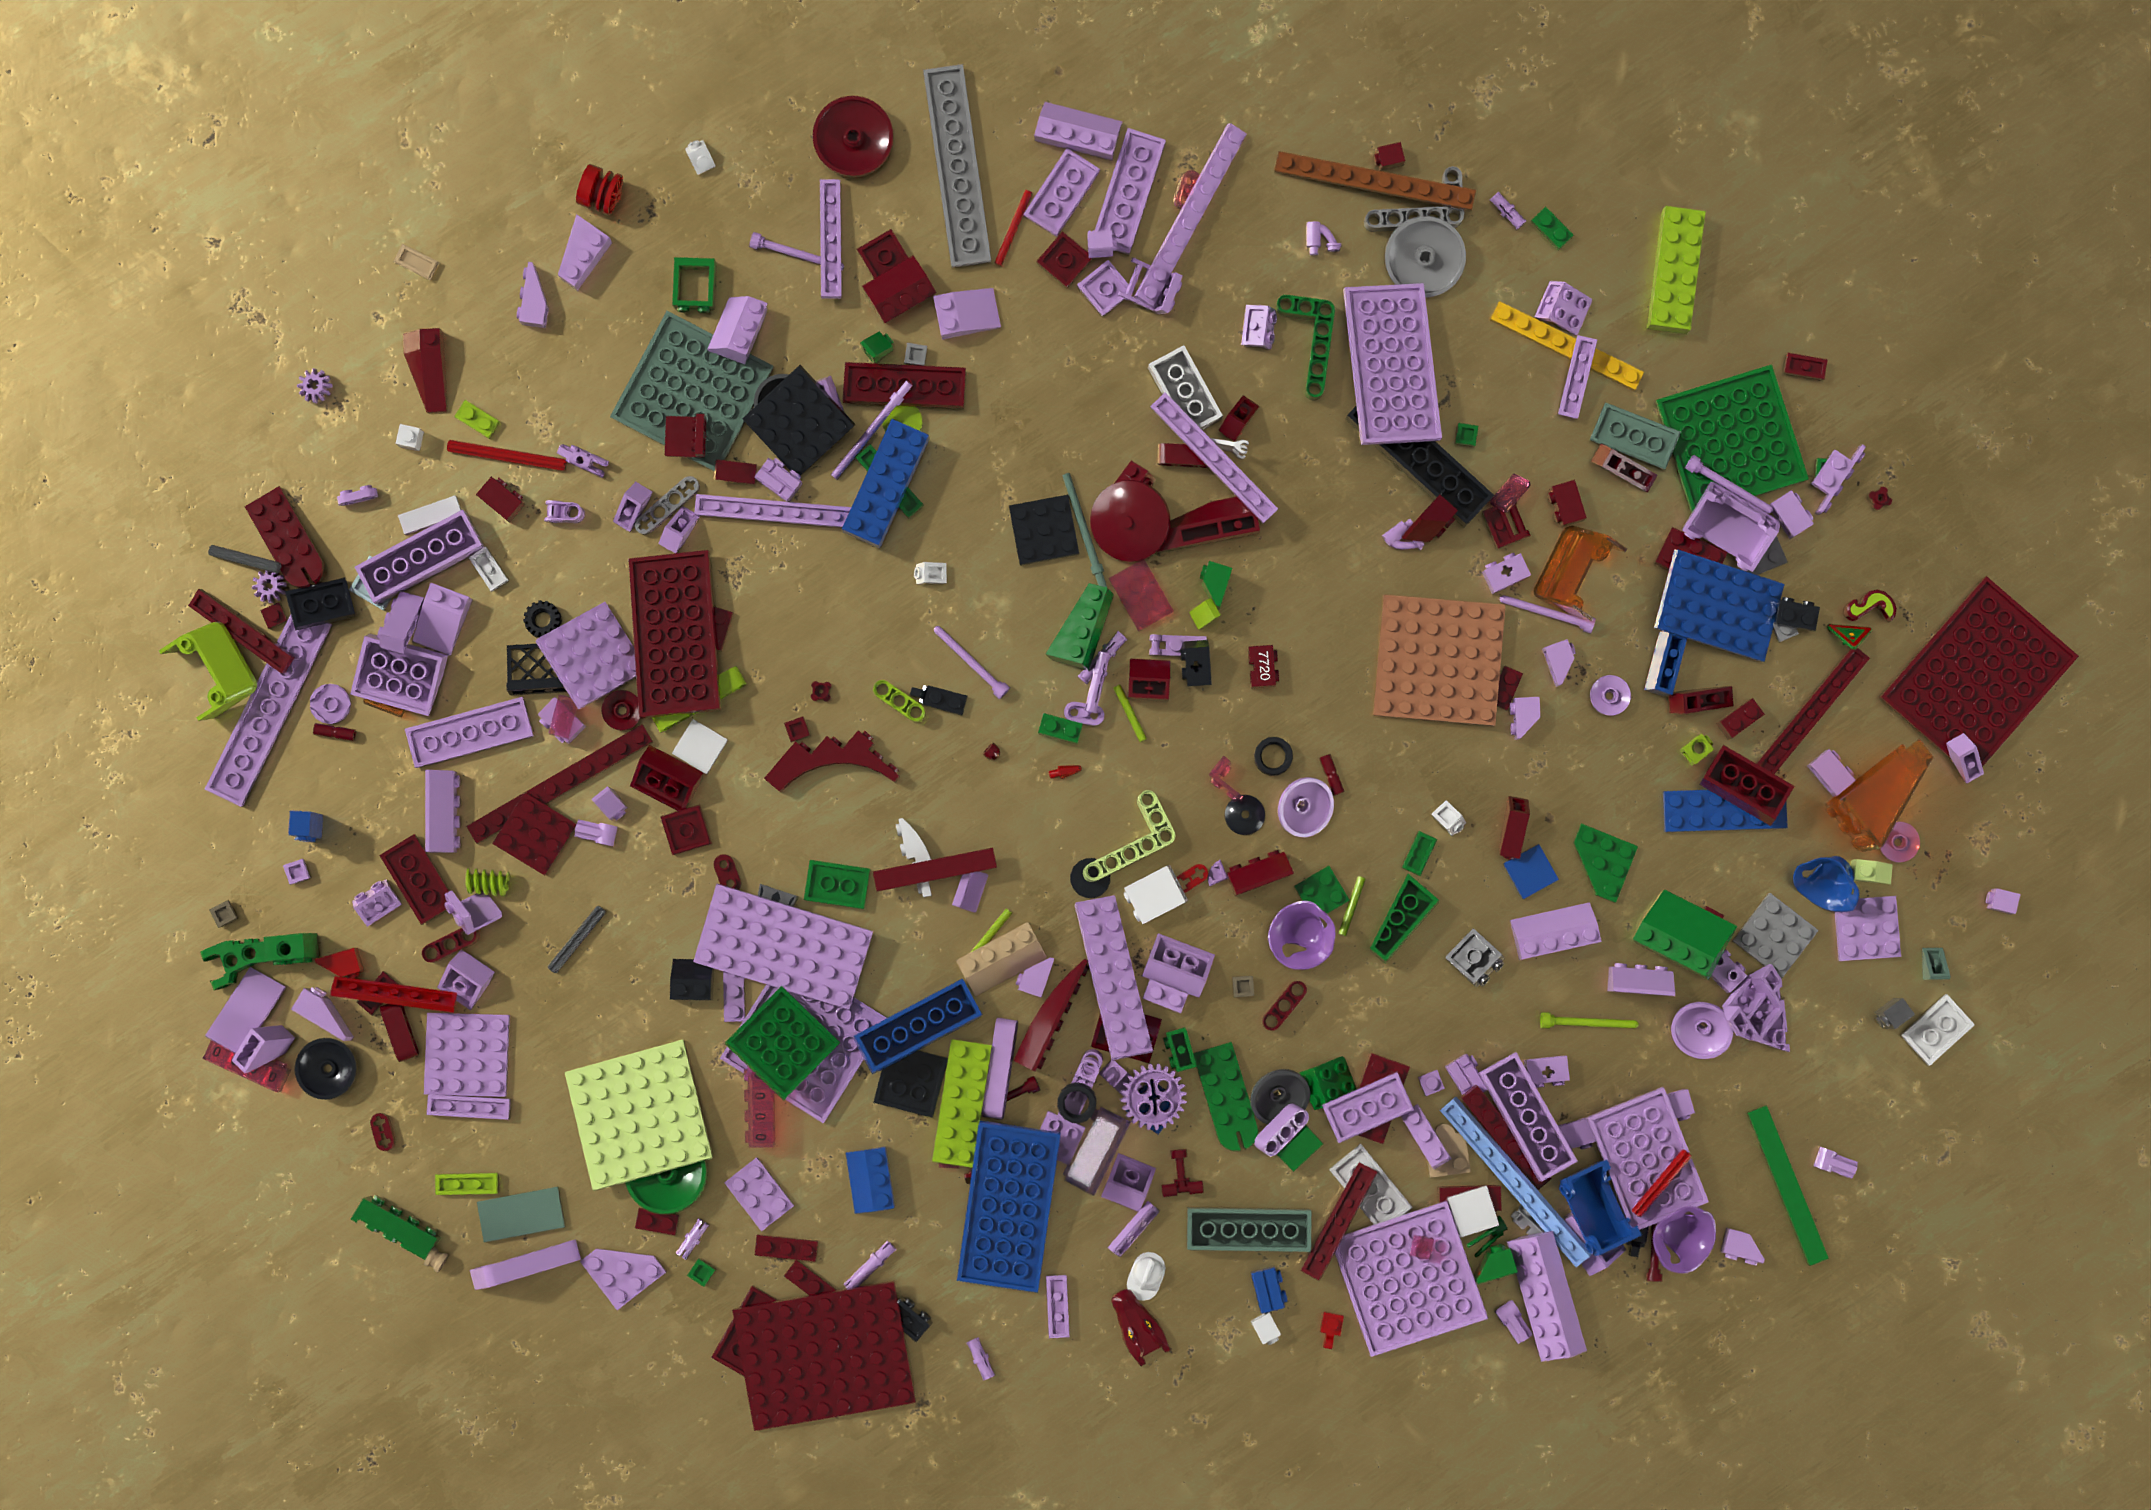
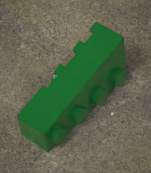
M374 1195V1197L368 1196L361 1200L350 1220L356 1223L358 1220L363 1221L366 1228L370 1231L383 1232L382 1236L393 1243L400 1242L402 1248L426 1260L432 1248L437 1245L441 1238L436 1235L438 1231L429 1226L426 1228L419 1224L420 1221L413 1216H409V1218L402 1214L403 1211L394 1205L391 1207L384 1204L385 1200L377 1195Z

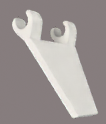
M1210 438L1220 449L1232 452L1239 459H1245V456L1240 454H1246L1247 451L1241 449L1247 450L1248 448L1241 444L1249 445L1248 441L1231 442Z

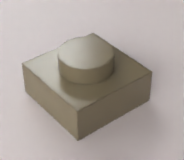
M229 900L209 909L218 928L238 919Z
M1253 976L1232 977L1234 997L1254 996Z

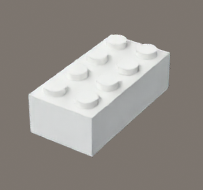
M1184 345L1148 364V369L1162 395L1166 392L1201 430L1222 420L1223 415Z

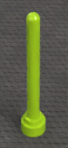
M1541 1012L1540 1027L1543 1029H1550L1554 1025L1637 1028L1639 1025L1636 1020L1555 1017L1550 1012Z

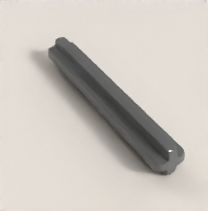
M211 545L208 550V554L213 557L274 573L280 572L281 563L215 545Z
M595 907L548 965L549 970L553 973H557L605 915L606 911L602 907Z

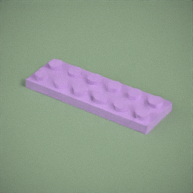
M1127 128L1095 228V232L1097 230L1101 231V229L1103 231L1111 229L1112 235L1116 234L1117 251L1130 255L1166 143L1165 139Z
M524 697L405 729L415 768L534 736Z

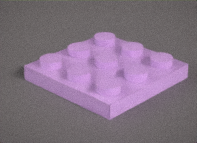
M1896 896L1859 898L1853 911L1835 912L1839 961L1901 957Z

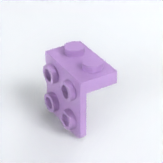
M452 890L445 894L447 902L444 905L447 912L454 916L457 925L461 926L467 935L502 917L500 909L489 895H484L483 891L480 895L474 894L462 901H459Z

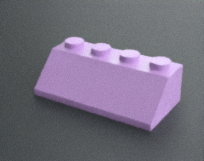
M1044 102L1034 138L1037 142L1112 160L1122 121Z
M425 770V852L457 853V848H460V836H457V828H460V816H457V808H460V796H457V788L460 787V776L457 775L456 771Z
M1590 902L1510 920L1519 960L1602 942L1598 923Z

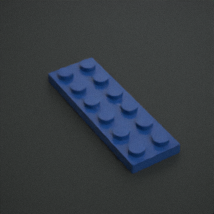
M1710 790L1663 791L1664 832L1788 828L1787 801L1770 826Z

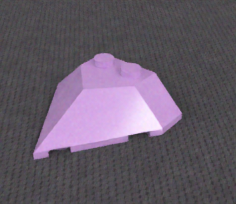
M1768 964L1748 975L1735 988L1722 1007L1726 1021L1736 1036L1790 1052L1789 1044H1786L1785 1035L1788 1032L1784 1000H1781L1780 987H1783L1782 979L1772 964Z

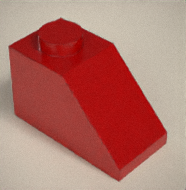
M351 948L315 959L316 964L340 977L357 978L360 977L359 973L364 972L358 948Z

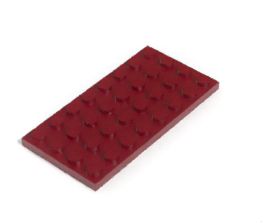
M702 550L629 558L639 717L648 718L721 710L710 552Z

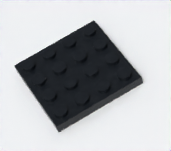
M801 364L742 418L790 471L793 470L800 476L856 425Z

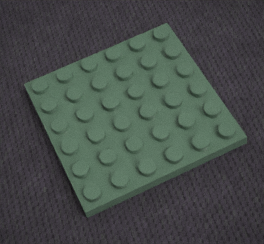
M666 311L610 417L665 446L666 416L696 417V414H705L707 417L705 458H687L715 472L716 459H726L745 423L742 418L754 406V396L757 388L765 379L769 378L774 366L752 354L749 355L746 364H742L707 351L713 334Z

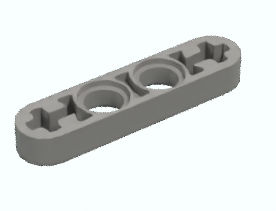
M692 476L682 479L635 521L636 530L642 535H648L697 494L700 488L697 479ZM688 481L690 483L695 482L693 485L695 489L685 491L684 493L687 496L684 498L678 489L681 487L684 490L687 487L686 482ZM672 494L680 495L681 499L678 504L670 503L669 498ZM657 507L665 509V515L661 518H657L654 515V510ZM649 514L657 521L655 524L652 521L649 522L647 530L644 528L639 529L641 521L647 522L650 519L647 517Z

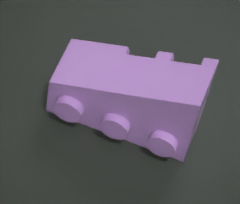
M576 215L558 272L560 279L578 291L612 244L610 237Z

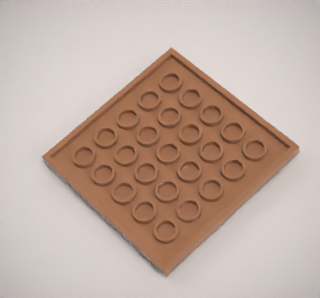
M1384 595L1373 716L1495 726L1506 605Z

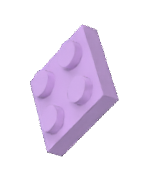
M1107 260L1078 283L1077 287L1103 317L1124 300L1118 294L1119 291L1126 293L1129 284L1112 263Z

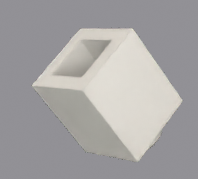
M400 424L395 444L401 448L420 451L424 432L420 428Z
M1269 1312L1251 1320L1263 1344L1271 1345L1279 1340L1278 1336L1281 1333Z

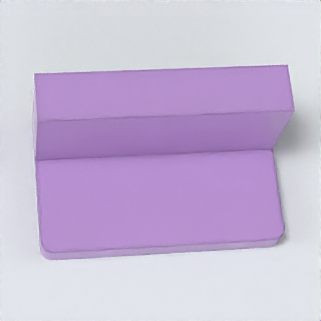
M979 871L962 875L952 905L975 913L988 874Z

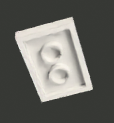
M1945 994L1906 1029L1901 1036L1922 1060L1930 1066L1975 1024Z

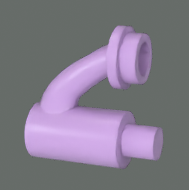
M1316 221L1307 222V248H1310V255H1318V248L1321 247V234L1329 241L1326 244L1329 252L1340 251L1341 243H1337L1335 237L1326 226Z
M1411 519L1405 523L1399 522L1382 535L1385 542L1390 547L1392 546L1396 549L1418 548L1421 550L1425 545L1421 541H1400L1404 533L1413 524Z

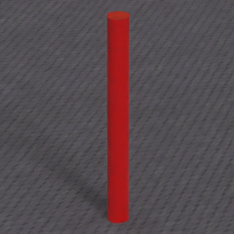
M1029 190L1024 191L994 264L1002 266L1032 196V192Z

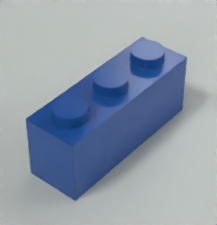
M1665 631L1659 632L1644 688L1645 691L1661 696L1673 695L1687 638Z
M290 811L289 835L294 836V840L316 842V839H322L323 814L310 811Z

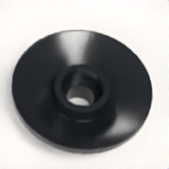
M1251 795L1236 796L1228 803L1225 809L1226 824L1233 832L1239 835H1250L1257 832L1265 820V810L1262 803ZM1248 811L1249 817L1243 818L1241 813Z

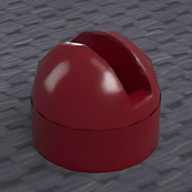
M992 742L983 752V755L989 760H995L1000 756V749Z

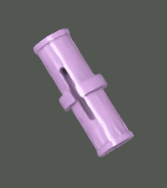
M1500 192L1490 199L1501 211V216L1503 218L1506 217L1516 229H1519L1526 222L1514 209V204H1510Z
M700 1218L697 1219L690 1233H686V1239L675 1252L680 1256L686 1249L682 1255V1258L687 1260L695 1245L700 1243L699 1239L707 1227H709V1224L704 1222L699 1229L703 1222Z
M979 1337L968 1341L967 1345L974 1358L973 1362L977 1364L983 1380L995 1376L988 1360L989 1356L985 1354Z

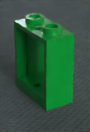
M674 257L672 300L674 309H677L678 312H689V309H693L699 313H709L710 310H715V258ZM680 269L709 270L708 301L679 300Z

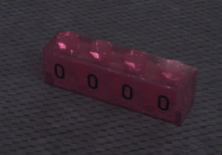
M212 1040L210 1041L203 1057L204 1060L272 1091H282L291 1072V1069L286 1067L287 1063L276 1059L275 1062L270 1061L248 1073H244L231 1061L235 1053Z
M747 1066V1069H744V1081H748V1089L744 1090V1100L748 1102V1110H745V1122H748V1131H745V1143H749V1148L774 1147L775 1092Z

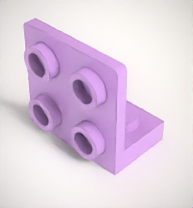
M1550 281L1534 317L1540 321L1553 322L1571 334L1578 335L1592 299L1566 282Z

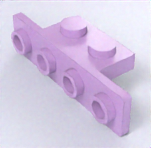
M1863 444L1859 446L1851 459L1837 450H1833L1811 483L1827 494L1815 514L1819 515L1829 510L1832 505L1830 500L1834 495L1837 497L1843 489L1842 482L1844 479L1848 480L1854 472L1852 467L1856 462L1859 463L1866 454L1863 452L1866 446Z

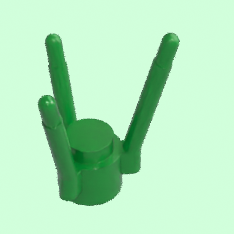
M1497 1216L1499 1226L1489 1228L1488 1231L1467 1244V1247H1471L1490 1234L1493 1236L1474 1255L1476 1258L1498 1238L1503 1236V1232L1508 1230L1501 1216Z

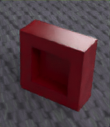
M280 602L260 610L268 629L288 621Z
M804 717L784 723L791 743L810 736Z

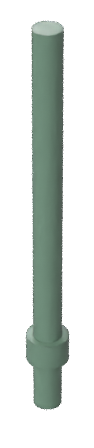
M1066 473L1062 477L1092 565L1090 567L1092 574L1095 575L1099 586L1107 587L1103 576L1104 569L1102 563H1099L1071 475Z

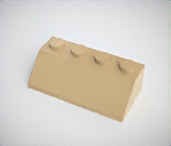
M1027 922L959 958L956 962L974 995L977 996L1045 960L1047 956Z

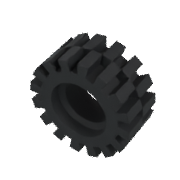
M540 600L538 603L533 602L531 607L528 606L526 608L527 612H524L525 619H523L525 627L535 637L540 638L562 624V616L559 610L548 601L543 602ZM541 612H546L550 615V623L545 627H539L535 623L536 616Z

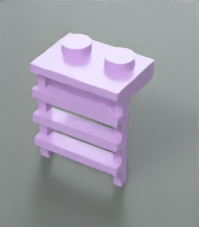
M1132 258L1131 262L1136 264L1126 293L1119 291L1118 295L1123 297V299L1134 302L1136 305L1145 307L1147 310H1152L1156 314L1169 313L1175 304L1174 297L1182 286V275L1176 272L1171 273L1154 306L1150 307L1131 295L1142 267L1147 269V273L1151 265Z

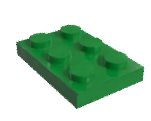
M810 860L804 900L864 909L870 869Z

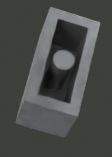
M1893 998L1874 1012L1877 1016L1875 1018L1877 1023L1886 1029H1896L1915 1015L1903 998Z

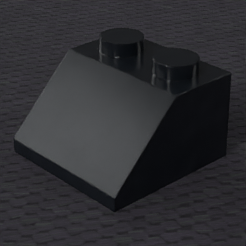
M673 959L670 977V1000H713L714 968L693 962L694 959Z

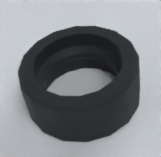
M1268 737L1262 740L1254 753V762L1257 768L1262 773L1270 776L1284 773L1291 766L1293 760V751L1290 745L1279 737ZM1268 745H1278L1285 752V761L1278 768L1267 767L1262 761V751Z
M1074 1082L1061 1090L1058 1096L1057 1107L1060 1115L1065 1120L1071 1123H1082L1093 1116L1096 1110L1097 1099L1094 1091L1088 1085ZM1074 1091L1084 1093L1089 1100L1088 1109L1079 1115L1070 1113L1065 1106L1067 1095Z

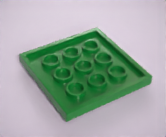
M781 986L724 1044L784 1101L840 1042Z

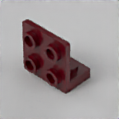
M696 414V417L666 416L664 451L666 457L705 458L707 424L705 414Z

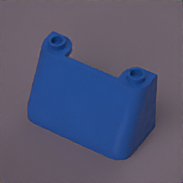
M1607 1159L1593 1163L1562 1179L1559 1186L1560 1192L1566 1198L1584 1237L1585 1247L1594 1256L1602 1255L1641 1236L1638 1226L1631 1227L1628 1224L1630 1218L1624 1217L1608 1182L1611 1180V1177L1606 1174L1611 1169Z

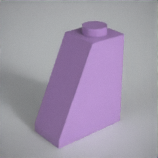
M282 1025L251 1028L231 1061L244 1073H248L286 1054L295 1037Z

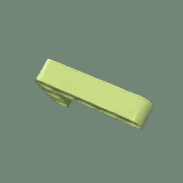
M1143 791L1137 798V805L1151 833L1089 863L1083 870L1085 880L1096 882L1170 845L1174 841L1175 832L1153 791ZM1144 795L1151 797V805H1145L1142 802ZM1153 813L1160 815V823L1152 822L1151 815ZM1161 832L1169 833L1170 840L1168 842L1161 840ZM1144 840L1151 842L1152 849L1150 851L1143 849L1142 842ZM1126 849L1134 852L1132 860L1125 858L1124 851ZM1108 858L1115 860V868L1110 869L1106 866ZM1090 867L1097 869V877L1092 878L1088 875Z

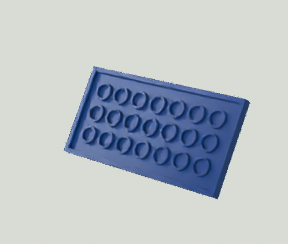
M979 1120L957 1281L1038 1293L1061 1132Z

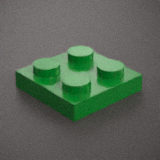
M1330 866L1325 867L1294 886L1302 901L1315 903L1326 914L1350 901Z

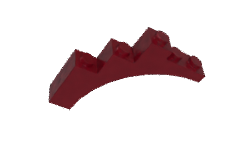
M858 730L843 748L840 747L842 743L834 736L831 739L826 736L812 754L809 753L811 749L803 742L798 744L795 741L764 779L779 792H782L791 782L803 774L820 767L835 764H852L866 767L883 774L894 783H896L900 776L897 774L899 770L894 765L889 763L887 766L881 761L884 758L876 750L870 751L875 745L872 742L874 738L865 730L863 733Z

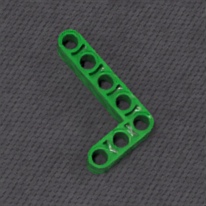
M1282 295L1276 304L1278 314L1286 317L1314 320L1305 394L1310 400H1318L1322 397L1325 388L1335 306L1328 300ZM1287 301L1290 303L1291 308L1284 310L1281 308L1280 303ZM1308 304L1311 310L1307 313L1302 312L1300 306ZM1328 307L1331 313L1323 315L1320 312V308ZM1324 326L1327 328L1328 333L1321 335L1318 333L1317 328ZM1322 346L1325 349V353L1318 355L1315 352V347ZM1320 366L1323 373L1316 375L1313 373L1312 368ZM1315 385L1319 387L1320 393L1314 395L1309 391V388Z

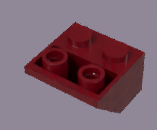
M1130 659L1128 699L1169 701L1170 661Z

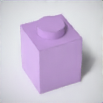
M1998 888L1991 889V892H1988L1986 896L1987 909L2007 914H2016L2020 894Z

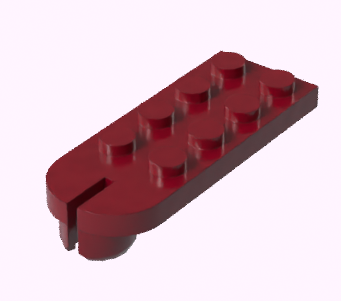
M278 486L244 506L274 560L281 563L280 571L286 581L296 588L311 586L312 584L304 574L305 568L311 580L315 584H319L324 573V562L282 488Z

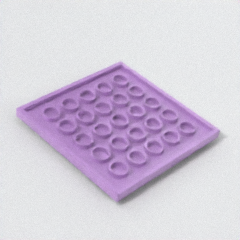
M766 984L740 1027L779 988ZM787 991L840 1042L785 1099L824 1123L864 1060L853 1039L854 1035L887 1019V1017L855 997L849 1010ZM728 1047L725 1049L720 1057L721 1060L774 1092L761 1078H756L755 1073Z
M1447 1200L1347 1233L1335 1252L1371 1357L1488 1319Z

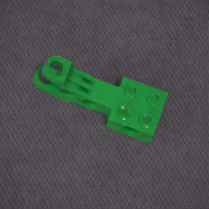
M298 933L263 937V942H260V939H244V944H240V941H224L200 951L203 962L221 958L226 974H223L224 977L210 980L215 991L235 984L238 972L257 963L273 962V965H289L313 962L312 958H319L318 934ZM253 948L256 952L254 958L250 955V951ZM234 956L237 957L236 965H233L232 958Z

